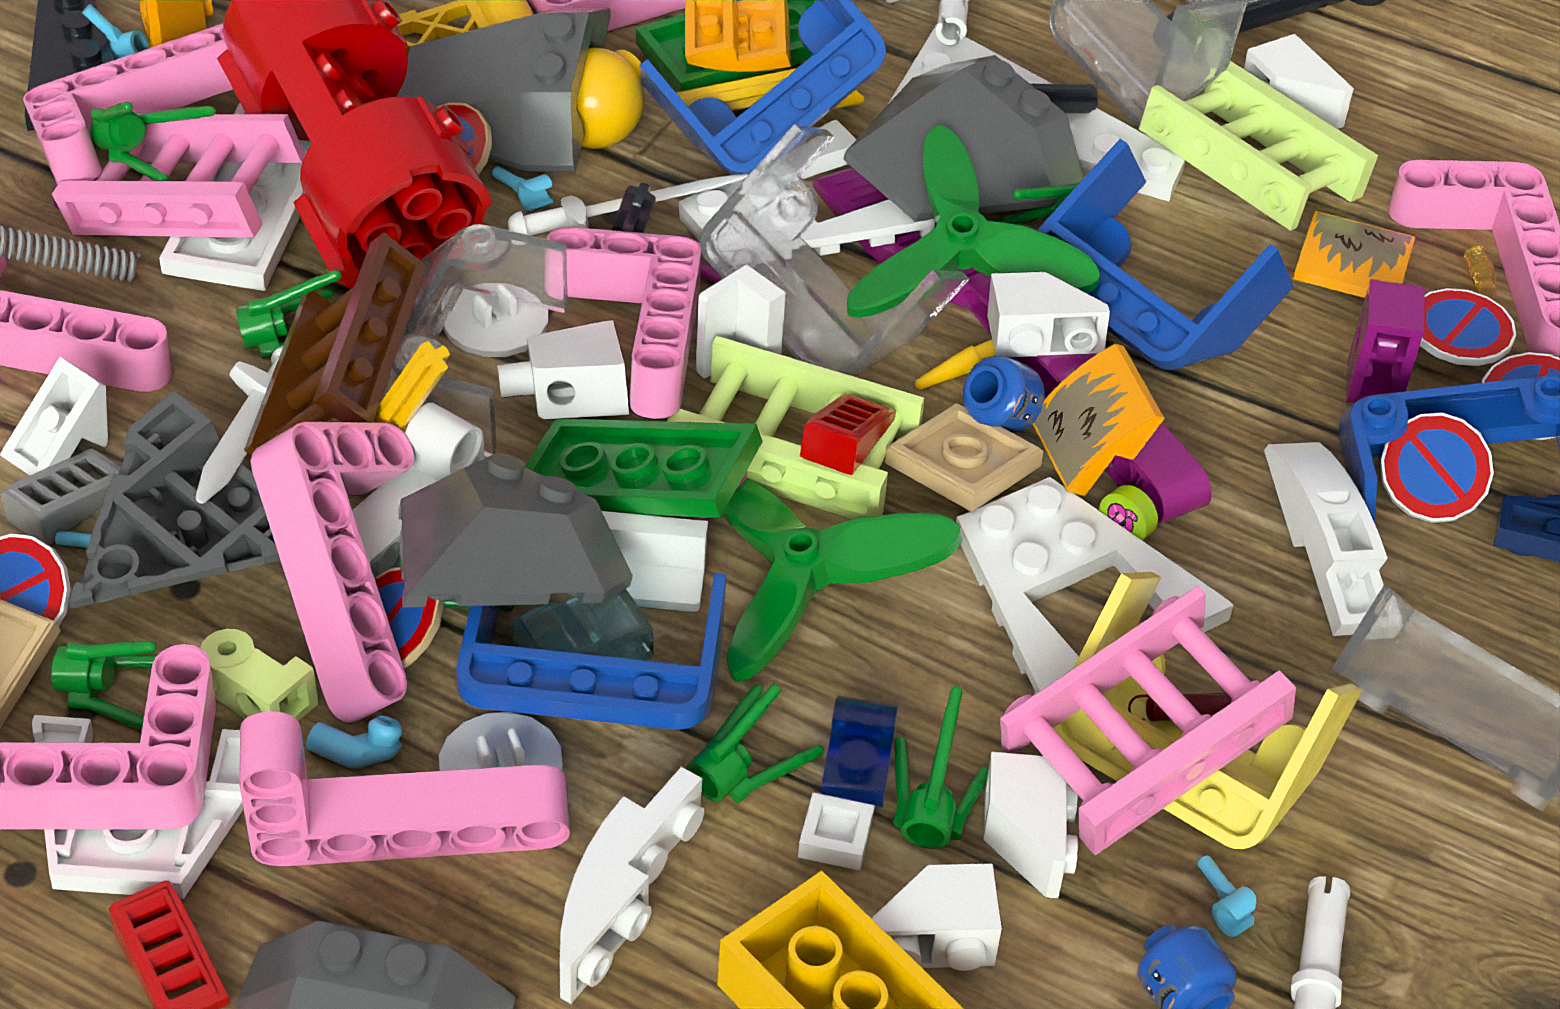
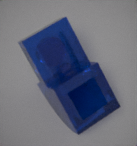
M837 695L821 794L883 807L899 704Z

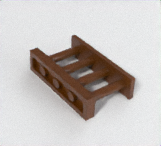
M382 233L370 242L357 281L352 289L333 303H330L316 291L302 296L244 448L245 452L252 456V453L258 447L302 422H329L333 418L340 422H374L427 266L386 233Z

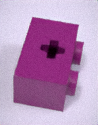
M1370 279L1348 356L1346 402L1356 403L1360 399L1371 395L1406 392L1424 333L1425 287Z

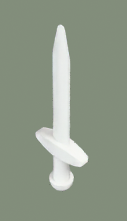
M748 174L708 178L649 193L656 197L657 202L723 186L748 177ZM575 196L563 197L561 199L562 207L524 216L521 211L514 213L508 219L509 233L515 241L528 242V236L558 228H589L588 217L618 211L622 198L585 206L583 201Z
M280 346L273 352L271 356L272 365L268 372L240 361L231 369L230 377L248 395V398L202 469L196 492L198 503H206L224 488L246 456L247 452L244 451L283 346Z

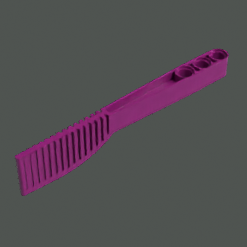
M853 167L814 179L812 182L816 193L836 217L889 200ZM919 230L895 234V243L871 247L869 239L857 242L881 264L922 237ZM973 268L957 270L943 277L924 291L947 302L968 308L991 335L987 316L990 277ZM1097 353L1009 358L1030 366L1039 374L1044 384L1046 399L1065 378L1086 361L1097 355ZM1163 423L1158 426L1133 460L1115 455L1104 470L1118 487L1131 485L1147 494L1156 508L1158 524L1209 505L1211 501L1212 490L1205 470Z

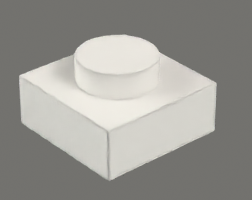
M812 793L799 841L798 858L860 871L873 821L875 805Z

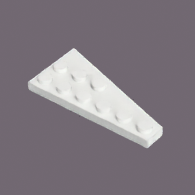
M935 26L889 103L913 77L945 64L996 55L1001 60L1009 63L1014 71L1030 84L1052 83L967 37L961 40L958 36V42L954 45L944 44L937 38ZM1098 108L1090 113H1066L1084 177L1121 138L1128 143L1147 181L1138 193L1170 201L1183 174L1184 159L1153 138Z

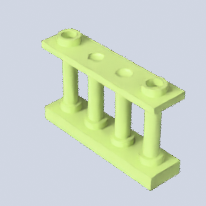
M1227 58L1213 63L1204 93L1189 100L1182 101L1160 85L1153 86L1139 130L1290 231L1297 228L1307 198L1314 191L1326 186L1349 202L1363 197L1378 158L1376 153ZM1213 112L1229 123L1220 126L1204 114ZM1250 136L1267 148L1259 151L1242 139ZM1288 161L1304 171L1305 174L1297 176L1280 164Z
M716 336L712 342L710 382L716 384L699 414L679 409L678 413L669 417L667 422L726 423L721 420L737 391L768 399L755 422L763 442L747 469V478L755 481L776 496L850 519L881 516L884 512L888 472L879 468L886 456V447L892 444L894 438L900 439L921 425L925 398ZM844 393L896 410L895 420L853 475H848L800 457L801 445L773 437L790 406L811 413H817Z

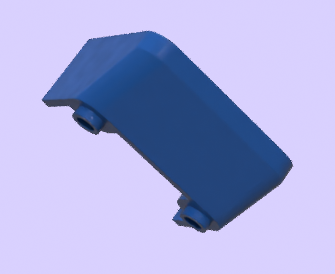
M818 0L802 14L798 27L800 40L812 56L739 117H736L725 103L715 98H701L687 106L648 59L639 66L643 86L696 147L732 175L745 173L751 175L877 73L883 64L886 48L882 36L852 0Z
M1120 138L1037 231L1056 237L1091 257L1098 266L1100 279L1098 287L1087 294L1108 305L1110 313L1107 330L1154 366L1164 370H1174L1234 352L1294 287L1279 250L1269 244L1217 303L1205 307L1191 321L1119 268L1131 252L1132 241L1127 229L1114 218L1147 182L1128 143Z
M1539 376L1371 395L1360 399L1343 411L1339 419V442L1346 471L1361 494L1375 524L1377 476L1372 457L1381 456L1385 443L1392 442L1405 433L1409 419L1419 414L1445 413L1465 420L1481 433L1486 444L1556 437L1560 450V377Z
M714 573L700 666L491 644L498 616V605L470 606L456 667L459 695L471 706L481 709L674 730L696 726L709 717L713 708L723 640L726 574Z

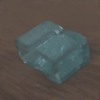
M627 589L603 603L582 604L573 596L566 602L545 604L525 613L512 623L514 647L648 661L654 656L653 628Z

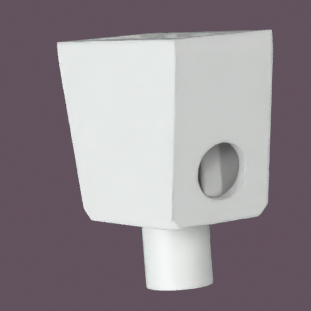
M613 320L532 335L527 338L529 361L497 365L501 398L534 394L539 418L558 419L629 414L625 365Z

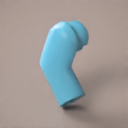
M378 716L369 722L368 733L352 736L325 723L318 722L308 735L306 748L308 751L346 768L359 769L391 760L402 747L399 741L402 735V727L394 718Z

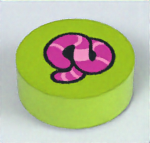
M1122 485L1104 497L1100 503V512L1141 540L1152 534L1157 527L1158 515L1156 508L1148 495L1137 487Z

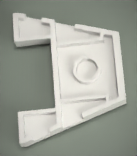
M34 715L32 720L35 743H92L94 733L91 719ZM222 729L209 781H206L203 807L200 815L192 823L176 829H44L49 875L53 889L133 895L162 881H170L179 898L184 899L244 809L240 791V730Z

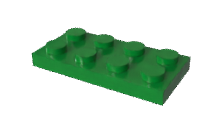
M787 0L789 8L791 65L807 61L812 56L800 40L798 27L802 14L818 0ZM685 14L636 28V45L675 92L754 77L774 71H722L688 64L685 57Z
M555 419L525 465V468L545 477H560L572 482L576 486V491L596 499L601 511L649 516L721 518L763 441L757 424Z

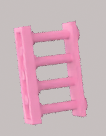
M215 114L211 117L148 124L145 126V136L142 142L134 150H130V154L144 162H152L151 166L165 173L168 177L179 162H197L185 181H155L143 175L140 181H122L130 167L123 163H113L109 160L95 181L61 180L53 191L52 196L73 235L254 238L263 223L249 195L250 191L268 163H302L305 153L288 114ZM224 162H243L231 182H211Z
M1196 586L1180 598L1172 596L1166 599L1155 609L1149 619L1034 696L1028 694L1018 698L1007 708L1004 716L1000 718L1002 750L1005 753L1015 754L1030 743H1033L1083 800L1081 807H1079V838L1094 855L1106 849L1293 719L1296 687L1280 670L1261 683L1258 680L1250 681L1200 629L1204 626L1206 593L1199 586ZM1180 643L1232 698L1231 704L1213 716L1210 714L1201 715L1152 661ZM1129 676H1132L1183 732L1182 737L1164 750L1160 748L1152 749L1103 694ZM1080 709L1088 715L1133 765L1132 772L1113 785L1110 783L1102 784L1053 729Z

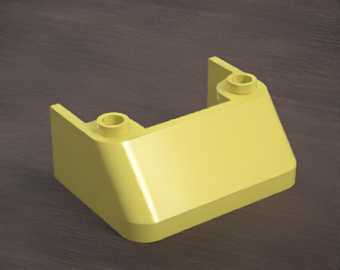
M1153 572L1121 573L1074 668L1137 627L1162 577ZM1162 654L1152 662L1164 674L1165 658ZM1129 676L1103 694L1152 749L1160 748L1164 750L1182 737L1183 732L1173 721H1149L1145 711L1148 697L1136 698L1131 704V713L1128 712V704L1134 696L1147 694L1132 676ZM1352 683L1327 689L1307 728L1297 724L1281 726L1264 738L1256 754L1250 750L1245 751L1163 809L1230 848L1246 849L1263 842L1319 773L1363 689ZM1082 709L1053 728L1082 761L1112 779L1119 781L1132 772L1133 765Z

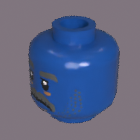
M999 355L984 358L974 365L966 376L963 386L964 406L968 414L975 421L987 426H1000L1012 433L1023 431L1032 425L1040 414L1045 400L1044 384L1036 371L1026 364Z
M1167 925L1154 932L1146 940L1143 946L1146 953L1139 962L1137 976L1141 985L1159 1009H1228L1235 997L1232 990L1237 980V973L1232 962L1205 928L1191 925L1178 929L1175 925Z

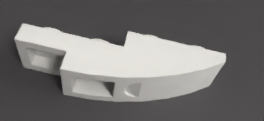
M1320 442L1268 444L1264 452L1293 546L1306 547L1333 636L1387 633L1394 624L1395 618L1379 570L1388 558L1371 514L1356 485L1335 456Z
M680 767L645 808L623 796L599 827L575 872L565 903L560 934L561 999L572 1004L587 985L591 987L596 986L608 972L613 960V954L625 940L634 941L645 929L652 912V908L648 905L649 884L654 882L660 875L666 864L669 852L680 840L684 842L690 840L703 820L704 808L701 807V777Z

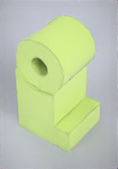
M238 629L218 630L207 636L202 642L200 649L205 651L210 661L215 699L243 719L256 713L273 711L289 714L299 721L319 704L314 668L295 656L283 666L259 649H255L252 638L247 633Z

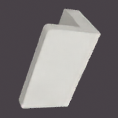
M747 264L703 291L698 298L696 373L703 378L711 375L712 342L716 336L781 355L786 292Z
M602 511L633 575L630 587L603 603L697 612L700 609L706 565L708 521Z

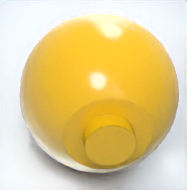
M588 48L575 105L585 131L581 147L596 149L615 145L628 137L639 123L645 101L644 88L640 76L639 65L641 62L629 51L620 49L614 52L604 48Z

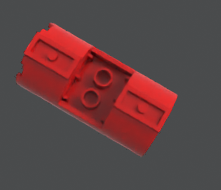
M232 0L223 23V37L227 50L218 56L217 59L246 114H288L298 140L310 141L312 143L305 154L300 170V181L304 193L293 203L329 272L333 270L341 271L342 277L337 281L350 289L355 286L370 242L382 233H386L427 265L422 280L444 272L467 255L486 230L482 220L487 206H492L491 198L468 158V155L471 153L460 135L465 129L456 114L446 105L437 108L421 95L418 98L396 97L407 74L408 56L405 47L408 44L397 26L402 22V19L394 7L387 0Z

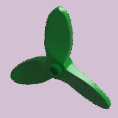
M936 125L926 134L923 145V179L936 227L914 244L879 264L861 279L847 297V314L850 317L861 318L887 311L912 299L943 277L957 270L973 268L990 278L991 274L1046 272L1086 294L1098 287L1100 273L1098 266L1090 256L1056 237L1022 225L987 221L983 215L978 213L979 191L975 171L968 153L959 137L951 129L943 125Z
M746 478L744 483L736 489L723 512V516L739 535L772 563V566L761 587L739 620L729 644L726 660L730 677L735 682H742L760 672L790 638L808 603L817 591L825 588L828 584L871 583L908 574L947 559L959 548L962 542L960 526L953 519L940 514L897 513L860 517L818 530L806 527L777 496L755 481Z

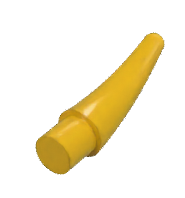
M992 339L977 346L971 345L918 378L915 381V387L922 390L969 374L973 366L984 358L995 356Z

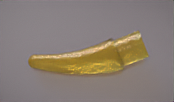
M1483 246L1470 247L1465 251L1464 257L1469 266L1468 273L1473 280L1478 294L1487 296L1495 301L1496 275L1493 262L1488 259Z

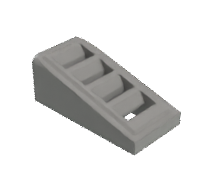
M91 448L21 479L1 492L6 520L29 536L36 537L50 545L55 541L58 531L71 530L102 506L112 475L118 474L121 467ZM95 470L104 477L96 479L89 472ZM79 480L85 486L79 488L74 483ZM62 492H65V493H66V494L63 495V496H60V495H59V494H61Z

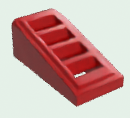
M844 393L815 413L805 424L800 457L845 474L853 475L895 420L896 410Z
M162 881L116 901L109 907L114 935L154 1009H220L230 1004L224 986L182 901L170 881ZM173 935L177 937V939L146 952L144 949ZM188 958L190 961L159 976L156 974V972ZM198 979L203 984L171 1000L166 995Z

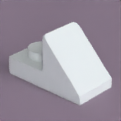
M59 357L0 453L2 457L28 475H33L69 459L82 438L102 447H106L108 443L106 386L62 357Z

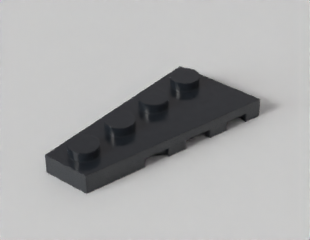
M38 0L27 92L42 84L114 60L105 34L82 13L89 4L98 11L95 0ZM25 107L27 131L35 130Z

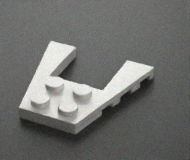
M837 119L793 141L762 168L748 175L747 178L713 189L696 192L678 202L680 220L724 271L740 269L746 264L754 267L790 261L791 252L814 248L819 255L840 252L841 243L869 239L871 247L895 243V234L920 230L921 237H924L935 228V219L914 222L890 200L817 223L784 188L783 185L848 164L843 157L846 150L856 139Z
M1051 477L981 506L973 512H967L957 517L956 523L960 526L962 536L960 545L979 585L984 584L993 602L991 610L999 627H1005L1013 644L1012 655L1021 674H1027L1035 690L1034 695L1070 672L1074 668L1079 656L1032 602L1111 566H1115L1120 573L1153 572L1162 577L1148 603L1154 610L1166 599L1172 596L1180 598L1196 586H1199L1206 593L1204 626L1200 629L1206 632L1230 620L1234 605L1228 599L1076 494L1067 492L1063 485Z

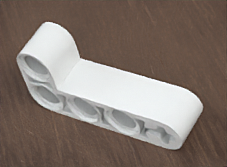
M433 402L426 403L420 407L406 429L405 435L408 437L414 452V462L411 468L378 487L352 510L374 578L391 568L399 567L397 555H400L399 535L402 526V520L398 516L400 500L484 459V436L482 430Z

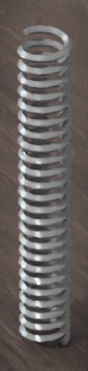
M2 225L0 226V258L5 254L6 241L10 235L7 258L9 260L13 258L15 242L18 237L16 260L19 262L22 259L24 243L27 238L24 260L26 263L30 262L33 244L36 239V248L33 256L35 265L40 261L41 247L43 242H45L42 264L44 267L48 264L50 248L53 243L50 265L52 268L56 267L59 249L62 244V253L59 261L61 270L66 266L67 252L69 247H71L67 268L70 272L74 269L76 252L79 248L76 270L78 273L82 272L85 253L88 249L85 264V273L87 275L91 273L93 256L96 251V260L93 268L95 276H98L100 273L102 256L105 252V260L102 267V276L104 278L108 276L110 259L113 254L114 260L110 271L112 280L117 277L121 255L120 281H123L126 277L129 257L131 263L128 269L127 280L129 283L134 280L136 262L141 256L140 253L134 255L130 251L126 254L123 249L117 252L115 248L109 250L106 246L100 248L97 244L92 247L90 243L83 245L81 241L75 244L72 239L67 242L64 238L57 240L55 236L49 239L46 234L40 237L37 232L31 235L29 231L22 233L18 229L14 232L11 227L5 230Z

